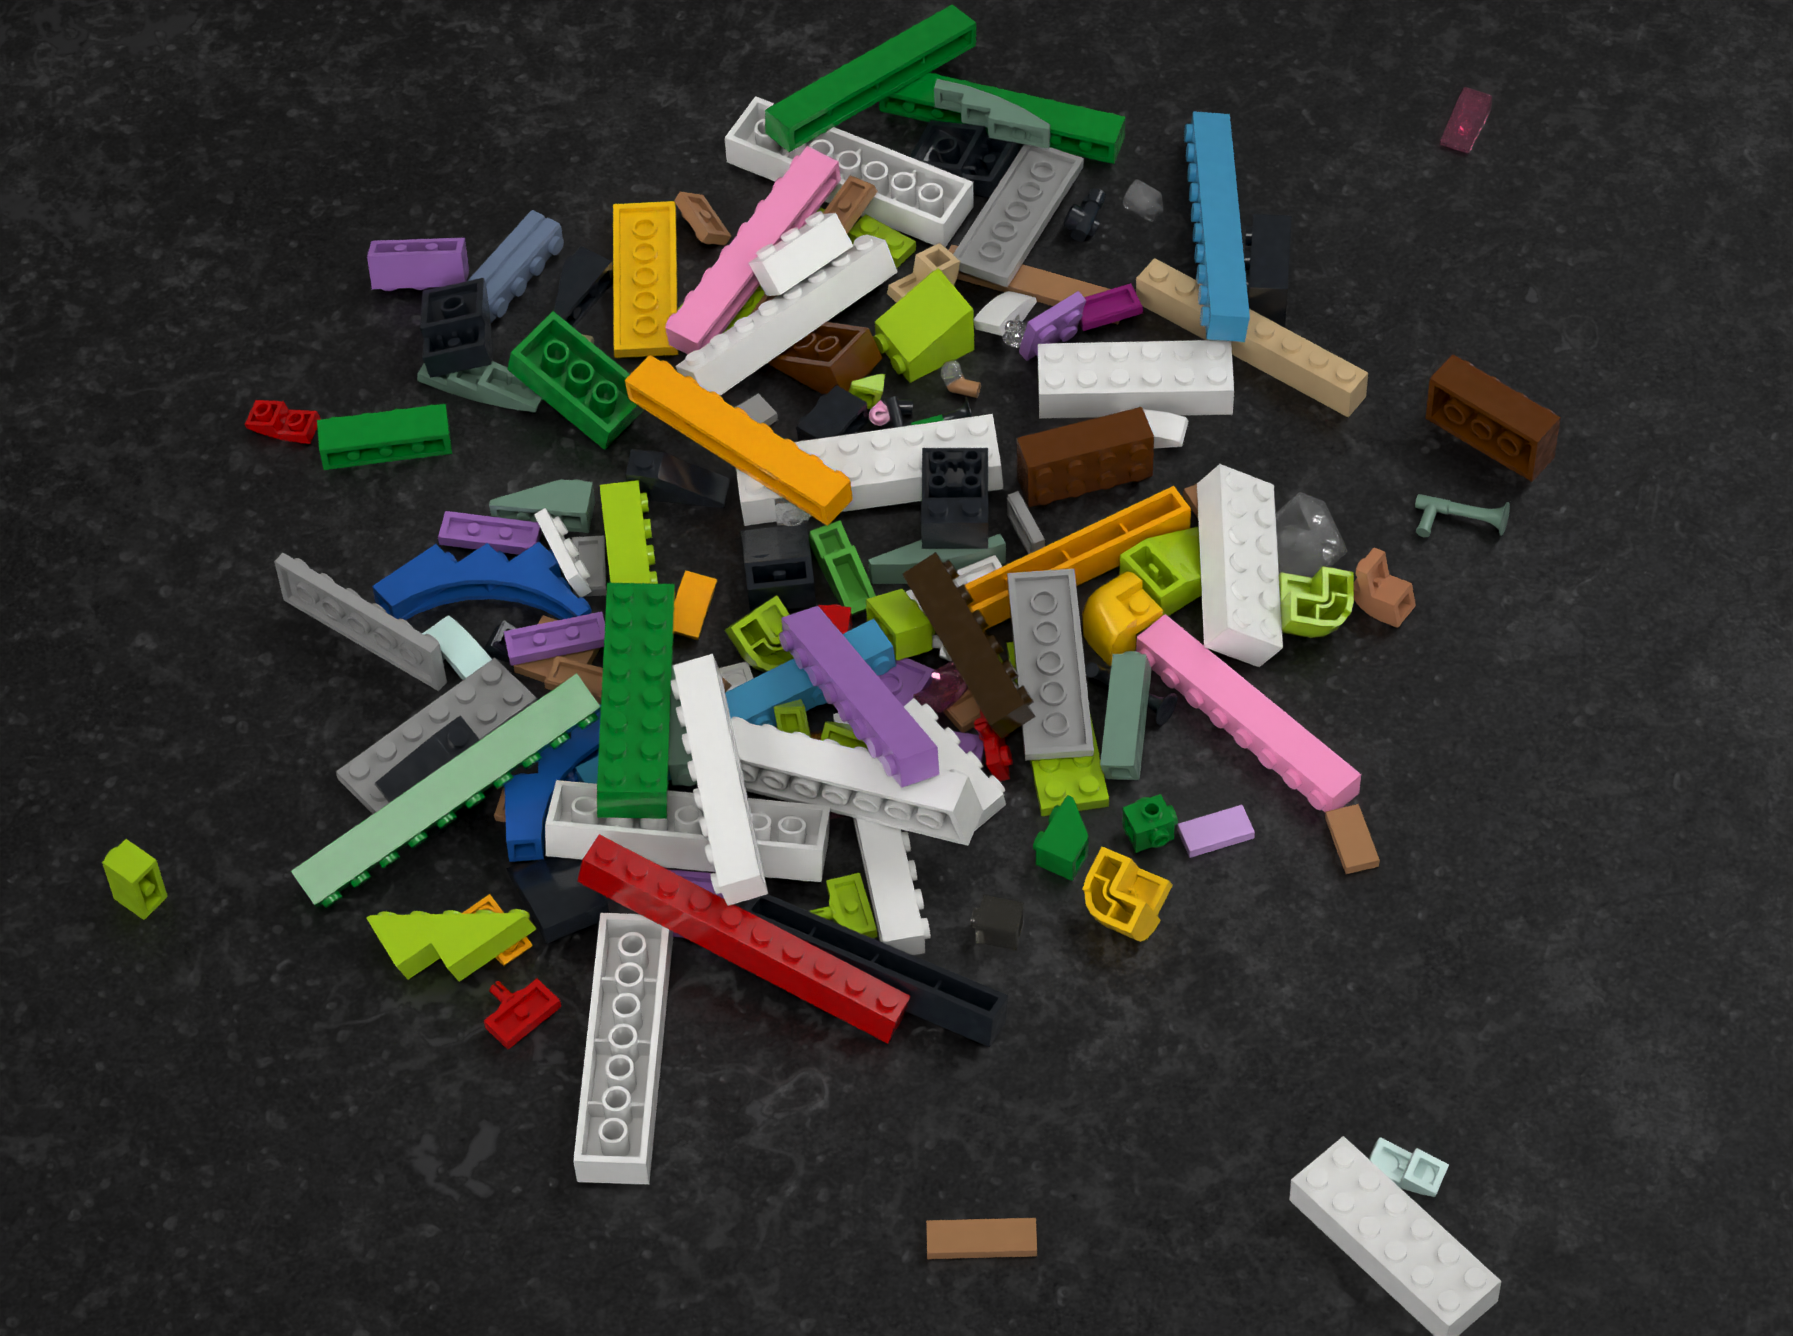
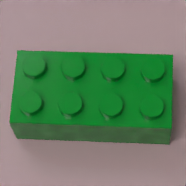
M554 311L510 354L507 370L604 450L645 410L628 398L625 379L630 374Z

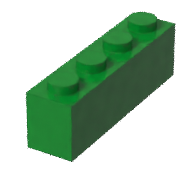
M446 404L317 420L319 451L324 470L452 454Z

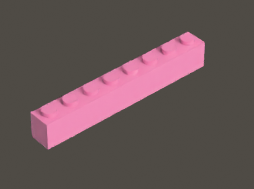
M808 146L800 156L797 155L793 158L789 170L782 178L780 177L776 180L768 197L758 203L755 213L750 220L740 226L737 236L732 243L722 249L718 261L712 268L710 267L705 271L700 284L694 291L692 290L687 294L682 307L667 320L665 328L670 346L689 354L700 350L710 343L714 336L724 332L760 285L749 262L758 257L756 252L769 244L776 245L782 241L781 235L788 230L796 227L800 229L807 224L805 219L817 212L841 181L839 162Z
M1166 614L1137 636L1136 652L1147 655L1151 669L1161 676V679L1168 687L1175 688L1184 695L1192 707L1202 710L1209 716L1211 722L1216 727L1225 729L1234 737L1239 746L1244 749L1248 748L1258 757L1263 766L1268 769L1272 768L1290 788L1300 791L1307 797L1314 808L1324 812L1339 809L1359 794L1361 774L1209 649L1205 648L1204 645Z

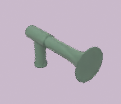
M1418 494L1415 508L1423 509L1424 513L1416 533L1421 537H1429L1436 513L1488 522L1496 526L1502 536L1507 526L1510 504L1506 502L1501 508L1487 509Z

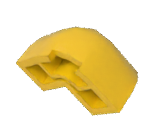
M1129 571L1120 574L1096 589L1088 598L1082 613L1083 636L1093 650L1109 666L1112 665L1113 654L1135 651L1136 634L1163 616V609L1142 589L1143 580Z
M1101 847L1086 876L1082 890L1085 894L1086 906L1095 920L1109 929L1141 942L1155 931L1161 921L1157 915L1173 885L1167 879L1140 869L1131 858Z

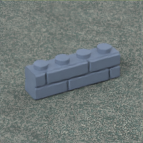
M534 210L530 211L468 280L485 279L491 323L496 317H502L506 313L508 304L515 296L519 297L524 293L527 282L534 275L538 276L542 273L545 262L552 255H557L561 251L564 240L562 228L558 222L548 217L545 218L544 215Z

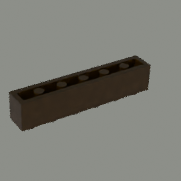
M935 552L902 573L989 725L1002 739L1036 717L1029 706L1034 703L1031 695L1024 685L1018 687L1014 681L1019 677L1018 673L1009 660L1003 662L999 654L1004 652L1001 644L994 634L988 636L984 630L989 624L979 609L973 611L970 606L974 599L964 584L961 586L957 584L955 579L960 575L949 559L944 562Z

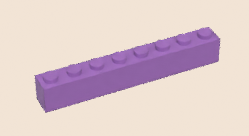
M819 606L781 618L783 632L779 633V638L783 649L786 652L789 651L794 657L797 666L807 672L813 686H818L821 689L827 703L835 706L841 720L849 723L856 738L863 740L868 747L870 755L882 763L887 776H892L903 788L940 775L937 745Z

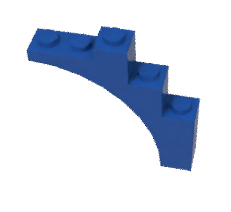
M537 542L511 561L507 559L503 552H496L486 543L459 562L450 552L445 553L435 544L372 586L376 604L380 605L394 618L404 620L440 605L482 599L522 603L544 610L561 620L592 613L588 602L583 597L577 598L571 592L567 581L561 577L560 565L551 549L548 551L540 542Z
M601 710L596 714L599 719L584 730H581L578 726L571 731V739L555 750L549 746L539 753L542 759L538 761V773L513 775L514 778L504 785L506 842L509 862L544 859L545 823L556 780L579 782L575 767L599 756Z

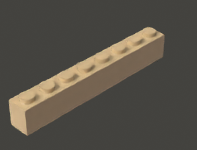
M1154 258L1136 278V294L1142 306L1202 339L1208 340L1206 339L1205 326H1200V312L1203 305L1198 304L1199 287L1202 284H1197L1195 279ZM1249 309L1250 320L1245 342L1231 341L1232 355L1349 417L1366 397L1368 372Z

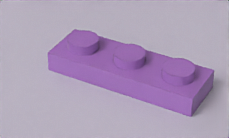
M445 511L438 540L439 545L479 549L488 543L496 552L501 551L503 553L520 555L540 541L542 529L538 522Z
M597 612L503 631L510 665L604 647L605 622L603 613Z

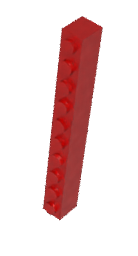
M600 834L582 859L577 882L887 1044L904 1017L911 997L908 994L735 904L727 905L725 899Z

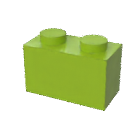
M903 589L866 599L867 622L874 619L893 645L896 661L932 650V636L935 635V630L927 616L919 608L917 602L911 599Z
M127 839L118 847L108 852L102 864L113 898L145 920L168 897L157 860Z

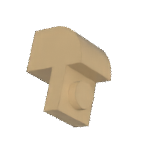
M938 243L916 254L913 273L889 284L887 295L897 303L931 272L938 268L954 286L958 276L960 260L941 243Z

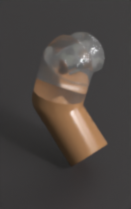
M949 361L942 365L941 377L950 392L978 398L981 389L980 382L965 379L961 366L956 361Z

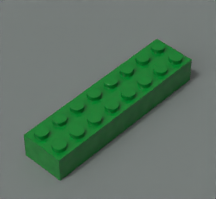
M607 583L597 776V818L667 819L675 584Z

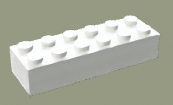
M1197 340L1038 344L1039 418L1102 417L1118 413L1122 409L1138 407L1180 416L1233 414L1234 401L1231 341Z
M1219 464L1197 483L1204 647L1260 667L1283 648L1274 485Z
M1344 1136L1291 1179L1289 1200L1434 1336H1459L1498 1302L1501 1280Z

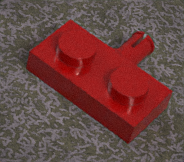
M980 709L981 717L975 720L974 728L979 733V738L984 745L986 765L992 775L1000 782L1010 779L1008 765L1013 764L1010 748L1005 743V737L1001 739Z
M538 978L524 989L511 993L500 981H496V986L493 984L489 992L501 1004L493 1014L484 1020V1025L504 1047L510 1049L560 1009L561 1002Z

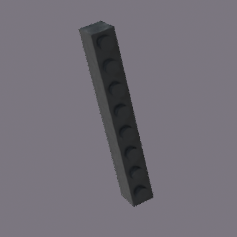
M768 894L750 899L744 907V910L911 996L906 1008L908 1013L988 1047L991 1046L1005 1025L1008 995Z

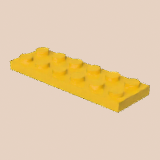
M674 201L613 204L615 358L678 355V349L669 345L665 328L669 317L678 312L676 203Z

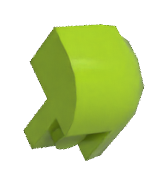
M1322 566L1313 578L1283 572L1279 574L1282 633L1309 638L1324 637L1336 631L1351 614L1354 603V572Z
M778 596L771 598L724 630L741 657L756 670L766 673L794 659L789 651L786 652L780 642L779 633L783 632L781 618L790 614Z

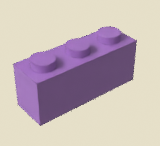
M465 238L371 241L367 255L372 289L393 291L398 288H413L424 290L429 287H443L466 282L469 274Z

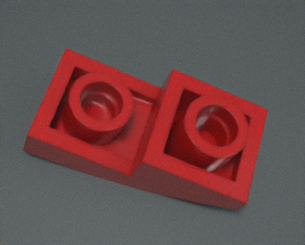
M255 400L245 426L249 430L276 439L310 444L317 430V420H321L317 411L288 410L284 401Z

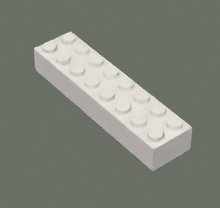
M756 96L725 136L727 163L775 182L778 178H782L790 168L793 158L797 155L800 156L807 146L839 162L841 181L825 202L830 203L850 175L873 184L878 191L861 214L862 217L867 214L892 229L932 245L941 243L946 247L974 207L972 181L835 127L795 150L788 152L765 133V110L774 103Z
M993 414L795 442L799 449L809 455H816L826 466L834 471L839 470L849 478L853 500L841 512L921 501L922 448H988V491L1003 489L1001 461ZM736 468L744 526L811 517L810 514Z
M739 717L731 718L746 791L789 802L830 806V812L969 845L983 809L969 776L955 769L949 771L939 769L940 775L901 788L892 776H887L882 763L877 758H873L869 750L864 747L850 748L842 746L831 739L821 741L810 738L801 732L788 733L780 731L772 725L763 724L759 726L750 724Z
M556 780L545 823L546 856L583 859L600 834L664 868L716 872L715 866H710L705 852V845L710 844L709 837L703 836L699 823V817L704 816L703 809H698L693 793L668 791L667 819L597 818V784ZM748 798L764 876L767 878L821 882L829 840L830 806Z
M600 913L573 1160L577 1182L649 1184L673 931L640 914Z

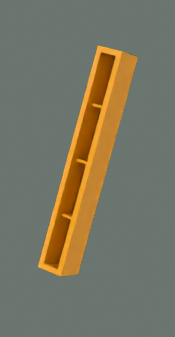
M649 355L625 379L629 400L828 526L853 500L851 482L843 472L832 470L816 455L805 453L792 440L788 438L783 439L775 434L767 424H759L751 419L743 409L732 407L724 402L723 398L716 392H709L699 386L692 377H685L678 373L667 361H659Z
M1172 486L965 584L974 599L970 606L973 611L979 609L989 624L984 629L986 630L1011 618L1007 573L1075 569L1076 586L1120 566V554L1146 538L1190 529L1191 508L1177 489Z

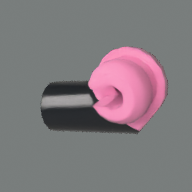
M887 398L880 400L869 412V419L874 425H884L891 420L887 405L884 402ZM899 399L898 402L902 415H913V399Z

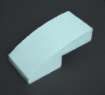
M449 615L422 633L424 635H432L439 642L442 660L446 659L462 680L492 660L478 642Z
M1381 1137L1375 1143L1369 1160L1398 1187L1435 1197L1449 1166V1164L1418 1148L1413 1153H1410Z

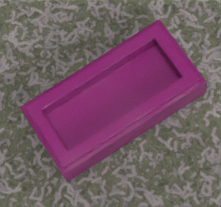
M1130 283L1084 297L1086 303L1079 324L1082 330L1086 331L1142 314L1143 306Z

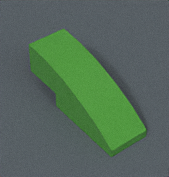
M841 520L828 526L825 525L811 530L808 537L809 544L840 605L851 607L852 615L866 611V599L876 595L855 546L850 544Z

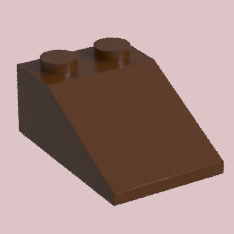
M825 322L769 361L768 364L817 392L828 394L835 385L849 391L852 381L862 379L870 374L873 368L882 360V356L869 328Z

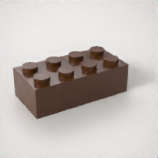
M1453 354L1431 376L1429 381L1425 419L1531 482L1555 458L1561 417L1557 416L1552 410L1538 405L1528 399L1523 393L1516 392L1501 383L1496 377L1487 375L1475 368L1470 362L1462 360Z
M1142 407L1017 438V479L1028 507L1047 505L1056 500L1078 497L1084 493L1100 489H1110L1116 485L1132 481L1138 482L1153 476L1154 435Z

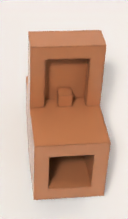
M1373 548L1366 558L1360 560L1356 567L1357 579L1354 581L1355 602L1373 618L1398 628L1416 606L1412 583L1389 575L1386 554L1382 550Z

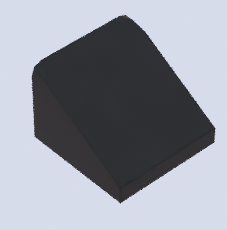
M505 620L493 630L484 650L491 658L510 663L503 631L517 628Z

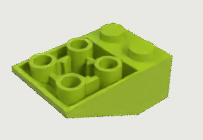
M1198 527L1146 538L1120 554V574L1129 571L1143 580L1142 589L1163 609V615L1170 616L1202 595Z

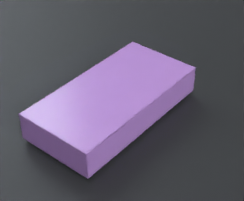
M1243 805L1179 823L1177 829L1189 858L1254 839L1255 834Z

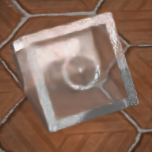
M1299 492L1275 513L1279 574L1283 572L1305 577L1315 575L1322 566L1330 568L1348 552L1325 501Z

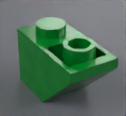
M1067 795L1061 806L1056 805L1053 808L1045 832L1040 831L1033 843V850L1036 851V865L1071 881L1074 880L1088 857L1089 836L1073 797Z

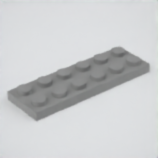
M1024 144L953 255L960 260L959 271L1008 287L1083 169L1084 158L1051 147L1048 149Z
M282 553L274 561L284 601L437 691L447 683L440 644L432 635H424L413 629L406 620L394 618L376 603L370 604L362 599L354 590L350 588L345 589L336 584L327 574H319L310 569L299 558L293 559Z
M1075 569L1007 573L1016 672L1019 675L1017 684L1018 687L1024 685L1031 695L1034 703L1029 706L1036 716L1022 725L1025 761L1093 756L1094 747Z
M493 658L337 770V778L374 814L389 803L375 786V782L458 716H462L481 740L535 703L537 698L496 658Z

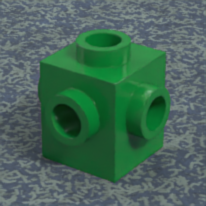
M1161 794L1151 798L1143 797L1135 803L1123 807L1122 826L1136 853L1151 847L1158 848L1164 846L1169 841L1174 840V826L1178 824L1177 815L1172 805H1166Z

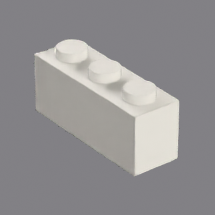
M822 211L816 212L805 219L806 225L800 229L796 227L788 230L781 235L782 241L776 245L769 244L756 252L758 257L750 261L749 265L766 296L783 294L853 247L836 213L823 214Z

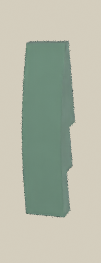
M941 79L936 80L934 86L935 108L961 112L962 123L988 127L989 138L1049 149L1050 124L1031 112L1001 97L979 89Z
M492 361V365L431 378L424 363L417 375V381L447 393L508 409L536 412L543 400L507 370L508 367Z
M997 534L988 538V549H922V540L868 559L869 579L872 584H908L902 573L935 552L944 562L949 559L956 570H959L993 555H996L1001 564L1006 563V543L1001 534Z

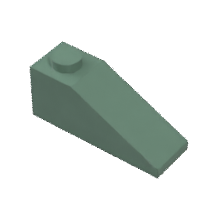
M560 479L490 500L489 507L491 517L538 522L534 514L546 508L553 518L560 517L568 531L589 533L595 506L593 482L578 479Z

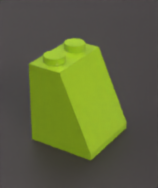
M938 268L875 321L876 335L873 338L881 353L885 352L890 358L894 370L898 374L902 373L911 383L974 350V310Z

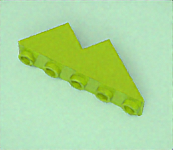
M513 909L509 913L478 910L475 914H462L453 910L444 911L443 914L413 911L410 915H397L392 912L383 911L379 912L378 915L367 917L368 922L392 961L408 980L441 958L447 969L460 982L536 930V927L529 920V912L521 909Z

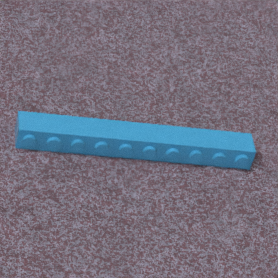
M1193 112L1191 124L1185 125L1184 142H1188L1186 162H1191L1188 166L1187 179L1188 182H1193L1190 184L1189 201L1194 202L1191 209V222H1196L1193 227V242H1198L1195 247L1194 259L1195 263H1200L1197 267L1196 282L1197 284H1202L1199 287L1198 304L1203 305L1200 312V326H1205L1206 339L1245 342L1250 313L1230 114Z
M874 619L843 634L876 675H883L896 666L893 645ZM795 659L725 692L730 717H739L750 724L759 726L763 724L777 726L773 708L776 705L801 699L807 711L817 705L827 703L821 689L818 686H813L809 675L803 668L800 669L797 666ZM598 756L575 767L579 782L597 784ZM669 770L668 780H672V779H671V775H670V770Z

